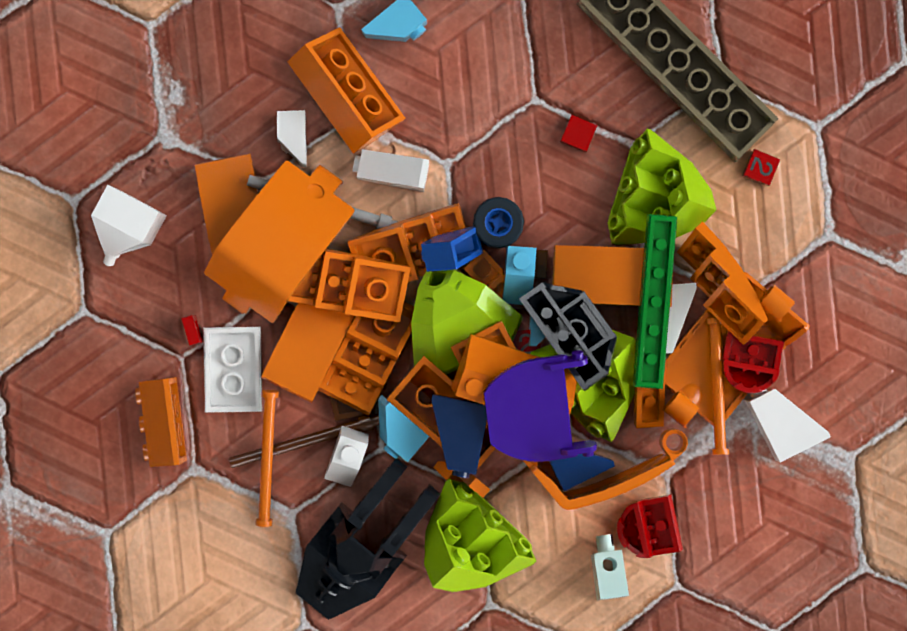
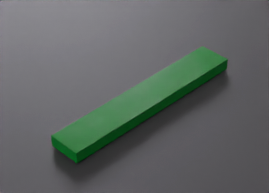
M647 214L633 375L634 387L663 389L677 216Z

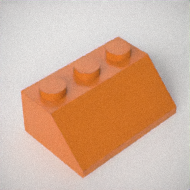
M177 377L139 382V388H135L137 404L142 405L143 416H139V426L141 433L146 435L147 444H143L144 460L149 461L150 467L174 466L186 462L187 453Z

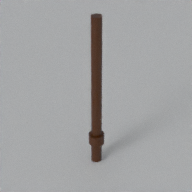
M379 414L372 416L362 415L358 417L359 420L274 444L273 456L337 438L341 426L357 431L362 430V432L374 430V427L379 425ZM262 448L229 457L231 468L261 460Z

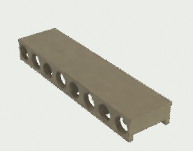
M579 0L576 4L734 162H737L779 119L660 0Z

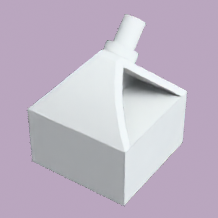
M107 185L91 214L105 254L104 264L113 266L116 258L121 254L150 246L167 215L121 190Z

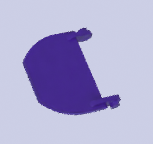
M573 351L572 356L555 355L522 361L504 370L491 381L484 390L489 439L492 446L516 459L533 462L573 458L578 456V454H582L584 457L594 455V451L597 450V443L595 441L572 442L564 372L566 368L580 367L588 364V358L586 355H583V351Z

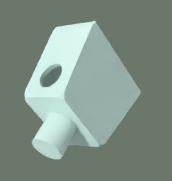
M612 534L596 536L598 553L592 554L591 559L597 600L629 596L622 550H614ZM604 560L612 561V571L604 569Z

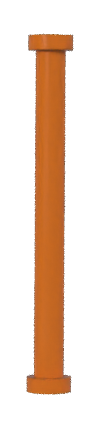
M717 318L707 319V325H710L715 449H712V455H729V449H726L721 325L723 324Z
M262 390L261 397L264 398L259 518H256L255 525L260 527H270L273 519L270 518L275 399L279 396V391Z

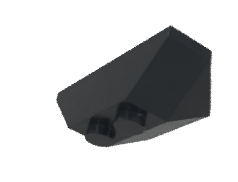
M542 282L519 298L558 355L572 356L573 351L581 350L583 355L587 356L588 364L567 368L584 391L609 374L617 336L584 291Z

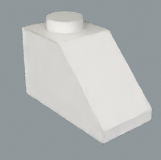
M341 426L324 479L351 487L364 458L369 434Z

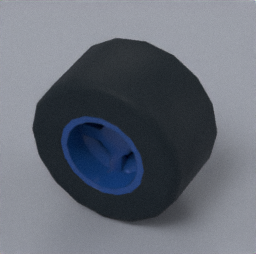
M495 197L487 199L479 205L474 214L473 226L476 227V234L481 243L490 248L501 249L510 246L518 240L523 231L524 218L522 211L516 203L508 198Z

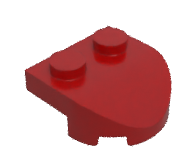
M727 331L722 355V368L725 378L733 387L742 392L759 393L775 383L780 374L779 367L784 341L752 336L743 345L730 331Z
M671 494L638 500L628 506L618 519L617 535L619 541L624 548H628L636 554V557L651 558L655 555L675 553L683 550Z

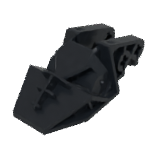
M395 459L389 465L380 479L367 492L353 511L341 502L305 548L296 594L328 620L368 602L378 595L407 556L399 549L440 496V493L429 484L407 513L401 517L392 531L381 540L376 554L360 544L353 535L358 529L360 530L363 527L366 519L407 468V465L398 459Z

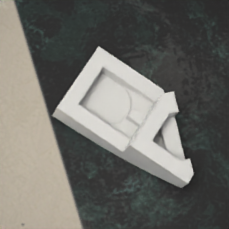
M305 110L277 111V140L281 144V149L286 154L289 153L294 157L301 167H307Z

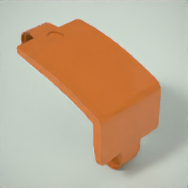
M285 161L219 243L204 271L206 276L226 289L222 300L242 314H246L249 308H252L269 322L274 323L292 293L355 211L354 208L333 194L339 185L343 184L340 178L322 165H319L310 176L289 161Z
M744 272L768 318V321L753 336L784 341V350L789 344L805 334L810 325L791 310L795 301L774 284L766 289L747 272ZM707 309L675 346L673 353H670L665 359V386L674 395L665 405L663 411L683 428H687L686 425L696 413L700 414L714 426L710 325H707V319L715 317ZM721 325L722 355L726 334L729 331L724 325ZM723 374L726 421L748 393L733 387Z
M668 428L661 433L659 438V445L665 452V456L659 454L612 477L562 492L550 476L538 466V462L523 461L563 509L574 510L616 497L659 476L675 465L674 460L687 449L688 439L682 431ZM671 434H677L680 438V444L675 449H669L666 445V440Z

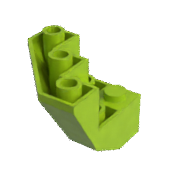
M646 129L633 142L607 222L611 243L615 245L645 243L647 214L677 216V238L694 231L700 223H705L716 211L712 190L694 164L650 129Z
M426 270L417 290L411 321L414 366L425 356L447 375L459 367L451 346L470 337V334L474 335L499 321L503 322L513 341L523 319L522 315L487 285L456 270L429 272Z
M614 330L612 331L617 336L609 374L586 391L577 382L574 404L570 412L591 435L610 442L616 437L634 397L635 389L633 386L636 351L635 338ZM551 344L530 353L538 357L558 355Z
M448 479L445 482L425 532L424 566L433 588L458 592L487 587L536 562L532 552V545L527 538L492 505L464 482Z

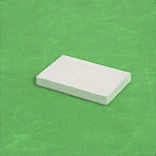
M261 327L203 328L205 412H261Z

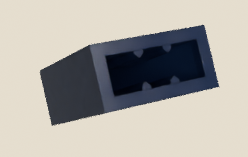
M432 394L431 401L447 469L453 470L452 475L457 477L469 478L470 474L476 475L487 422L485 405Z

